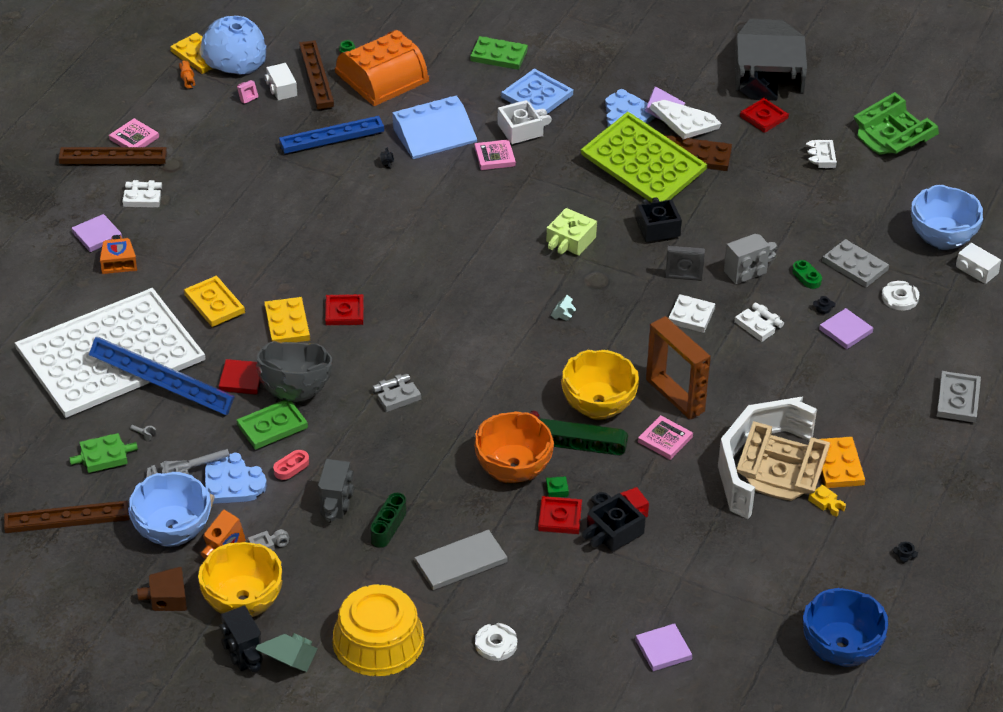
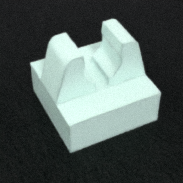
M566 295L556 305L551 316L556 320L560 317L568 321L576 311V308L571 304L573 299Z

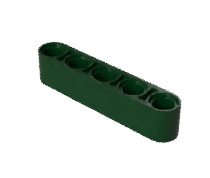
M539 419L550 429L554 447L610 455H622L626 451L628 433L622 429Z

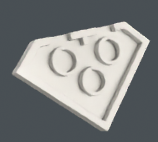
M661 100L653 102L650 106V109L682 139L717 130L722 124L711 113L671 101Z

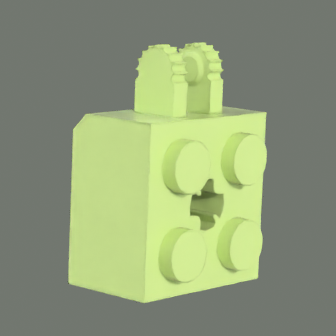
M565 208L547 227L546 241L549 242L548 249L553 250L558 246V253L560 254L567 250L580 255L596 238L597 221Z

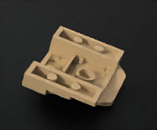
M753 421L736 471L745 476L750 485L755 486L756 492L778 499L792 501L804 493H814L826 461L830 442L811 437L809 445L773 436L771 435L772 426Z

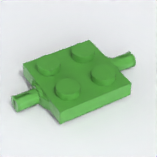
M119 433L79 442L81 455L69 457L71 465L83 463L87 467L88 473L128 464L126 452L138 450L136 442L124 445Z

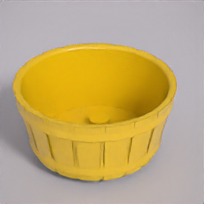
M369 585L352 592L342 603L333 630L332 644L337 658L350 670L367 676H387L405 670V668L411 666L418 659L424 647V633L416 607L407 594L388 585Z

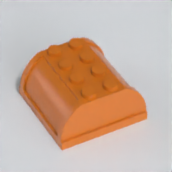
M398 30L391 31L387 35L356 49L341 53L336 61L335 73L373 106L429 82L426 63L421 51Z

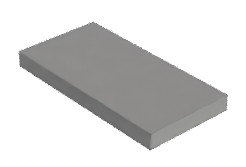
M489 530L415 557L416 565L432 590L508 561V557Z

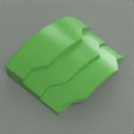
M896 92L854 115V120L859 125L858 138L879 155L898 153L919 142H926L939 134L938 126L930 119L926 118L919 121L906 110V100Z

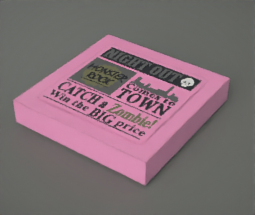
M135 118L109 135V140L121 147H146L159 138L157 131Z
M509 140L475 143V151L481 170L515 166L516 161Z
M660 415L638 437V443L671 460L693 438V432Z

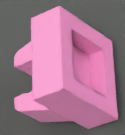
M250 80L237 85L242 103L245 104L258 98L254 81Z

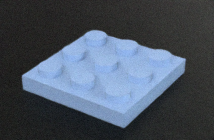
M533 69L501 92V98L512 104L527 100L535 110L545 109L547 114L573 96L572 88L536 69Z

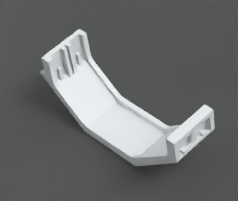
M803 397L748 405L721 438L718 469L731 512L746 519H749L752 515L755 486L739 479L734 457L745 445L753 421L772 426V433L786 431L807 441H810V438L813 437L817 409L802 403Z

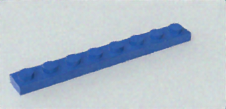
M95 337L89 355L224 415H228L235 396L103 338Z

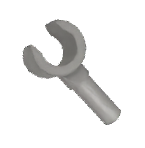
M131 425L130 429L144 435L146 441H150L152 435H156V429L153 426H147L142 429Z

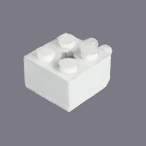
M527 100L498 108V125L511 144L543 136L544 126L552 122V118L547 115L545 109L535 110Z

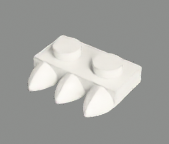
M812 140L806 143L811 148L807 151L812 156L809 158L811 163L818 165V168H836L837 162L833 140Z

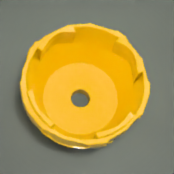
M586 350L578 353L575 357H571L562 372L561 379L563 393L568 403L578 412L596 420L613 417L628 407L637 393L639 383L638 370L634 368L631 361L624 358L621 354L609 350Z
M248 542L228 543L214 549L200 566L198 575L203 596L217 612L223 614L245 605L252 617L263 613L275 602L283 581L281 561L276 553L264 545ZM240 596H247V597H248L247 599H244V600L238 599V597H240Z

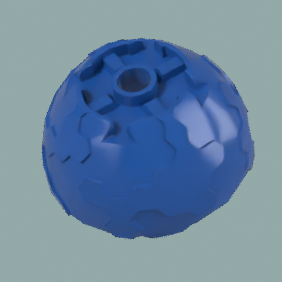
M834 588L819 593L806 605L803 615V630L810 648L819 658L835 665L852 667L867 662L879 652L887 638L889 618L884 607L869 594L855 590ZM837 643H844L847 646L840 647L837 645Z

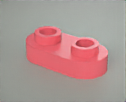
M295 450L277 461L273 466L275 477L280 480H286L305 469L309 465L308 453L304 450Z

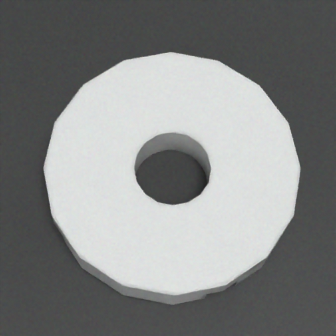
M893 281L888 283L886 287L884 286L882 300L889 308L901 311L910 310L918 304L919 291L915 286H910L908 282Z
M496 623V625L492 626L488 624L477 632L475 647L483 658L501 661L508 659L515 653L517 649V635L511 627L502 623ZM494 639H498L502 642L499 644H494L491 641Z

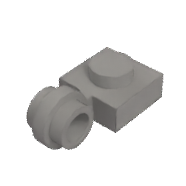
M280 529L275 531L272 536L269 535L268 531L248 537L249 543L264 545L274 551V544L284 547L289 543L290 537L286 531Z

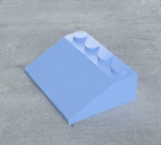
M457 96L393 112V129L412 159L477 142L466 110Z

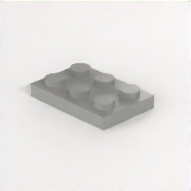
M846 239L825 254L822 260L823 263L865 288L889 269V264Z
M942 371L937 417L976 423L981 377Z

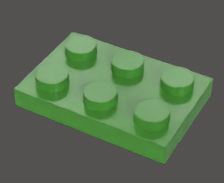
M479 36L470 56V61L519 70L527 53L528 45Z
M286 399L237 419V426L256 450L308 428V422L292 401Z

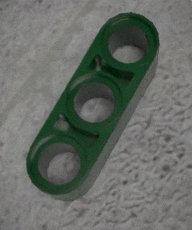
M398 492L390 494L372 522L370 531L371 544L377 548L387 546L406 516V497L404 494Z

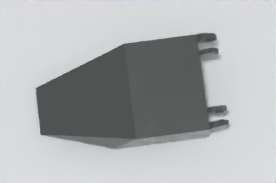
M749 19L738 32L734 48L736 91L740 89V79L744 77L745 71H750V77H754V71L791 72V79H795L796 73H799L800 93H804L807 72L805 36L783 20Z

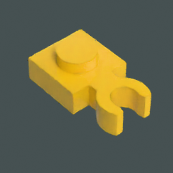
M824 485L818 487L814 493L809 494L808 500L823 511L828 508L835 517L839 514L838 509L844 512L846 504L843 501L837 500L838 495Z

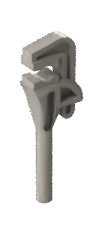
M228 449L192 460L164 461L160 463L162 473L181 472L189 474V469L229 457L230 453ZM155 465L147 468L146 478L158 473Z

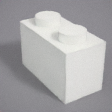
M286 63L266 67L265 81L267 85H270L272 95L275 94L277 100L297 96V83Z
M970 243L958 253L956 267L986 284L999 274L1001 259Z

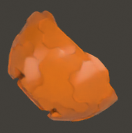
M515 411L493 415L483 421L475 433L474 446L480 465L491 477L500 482L519 483L532 480L546 468L552 457L554 441L550 429L536 416L527 412ZM511 463L518 464V466L513 467Z

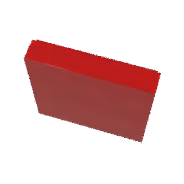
M763 98L742 110L740 117L765 133L787 120L789 114Z
M363 294L326 295V325H363Z
M226 359L219 383V390L257 394L261 382L257 373V362Z
M542 496L538 531L579 534L582 499Z

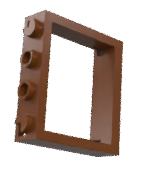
M664 316L650 324L646 380L688 419L691 420L696 416H700V414L705 412L711 356ZM668 345L691 365L688 393L666 374Z

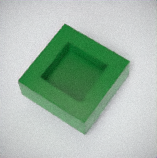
M566 476L546 478L548 497L569 496Z

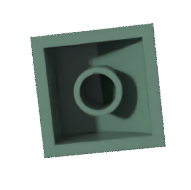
M293 633L292 637L283 634L257 645L256 650L307 672L318 648L311 645L313 641Z

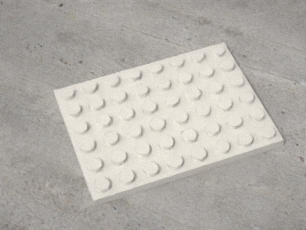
M153 288L15 342L16 349L65 418L151 383L90 356L89 352L95 337L103 338L176 371L205 360L204 352Z

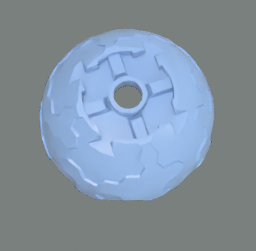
M226 16L217 19L208 27L202 37L200 55L211 68L228 73L250 74L258 69L266 60L265 39L257 25L248 18Z
M935 185L929 189L922 190L912 201V224L917 234L931 246L941 250L954 249L968 243L978 232L983 222V208L979 200L972 194L958 188Z
M181 472L156 473L136 485L129 499V516L136 530L153 543L164 547L180 546L194 538L206 525L211 509V499L209 491L192 475Z

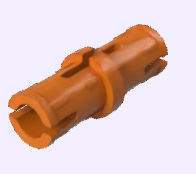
M182 61L179 64L180 76L184 80L186 88H193L192 85L195 86L194 72L190 68L188 61Z

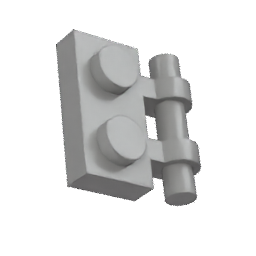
M399 374L394 376L393 379L382 380L372 386L374 393L382 392L378 394V401L386 412L421 400V393L413 382L405 384V382L410 381L409 374L402 376Z

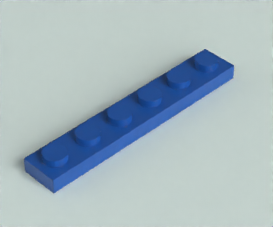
M375 116L280 137L279 143L284 154L384 132V125L380 117Z

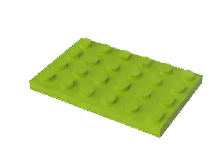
M628 111L581 149V155L651 203L654 197H658L659 201L671 200L707 169L706 163Z

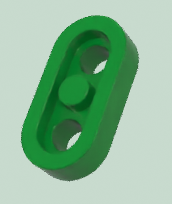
M805 260L794 262L792 273L805 287L816 289L821 286L822 276L809 262Z

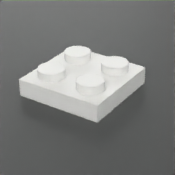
M679 294L668 319L676 326L704 333L715 310V303Z

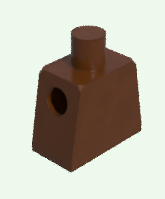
M182 567L150 574V587L137 588L138 601L151 599L152 610L187 611Z

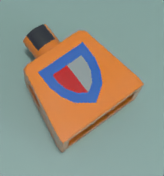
M113 235L111 240L103 241L100 256L102 274L137 271L136 255L130 239H122L120 235Z
M223 510L204 533L203 537L206 547L201 552V555L206 559L214 549L222 545L245 542L246 539L240 519Z

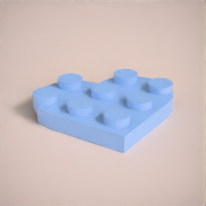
M624 89L618 90L617 93H613L605 99L608 127L627 111L646 124L656 118L645 111L647 102L627 93Z
M232 453L229 457L207 463L206 489L215 496L213 504L248 502L256 500V496L266 491V477L262 469L258 466L246 467L239 453Z

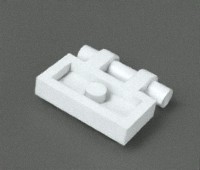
M139 180L126 182V189L132 190L124 191L123 207L160 206L161 190L155 189H162V182H155V180H149V182H139Z
M758 303L752 305V309L755 312L746 309L735 317L737 325L761 342L775 333V325L779 328H782L784 322L780 320L777 314H772L768 311L767 307Z

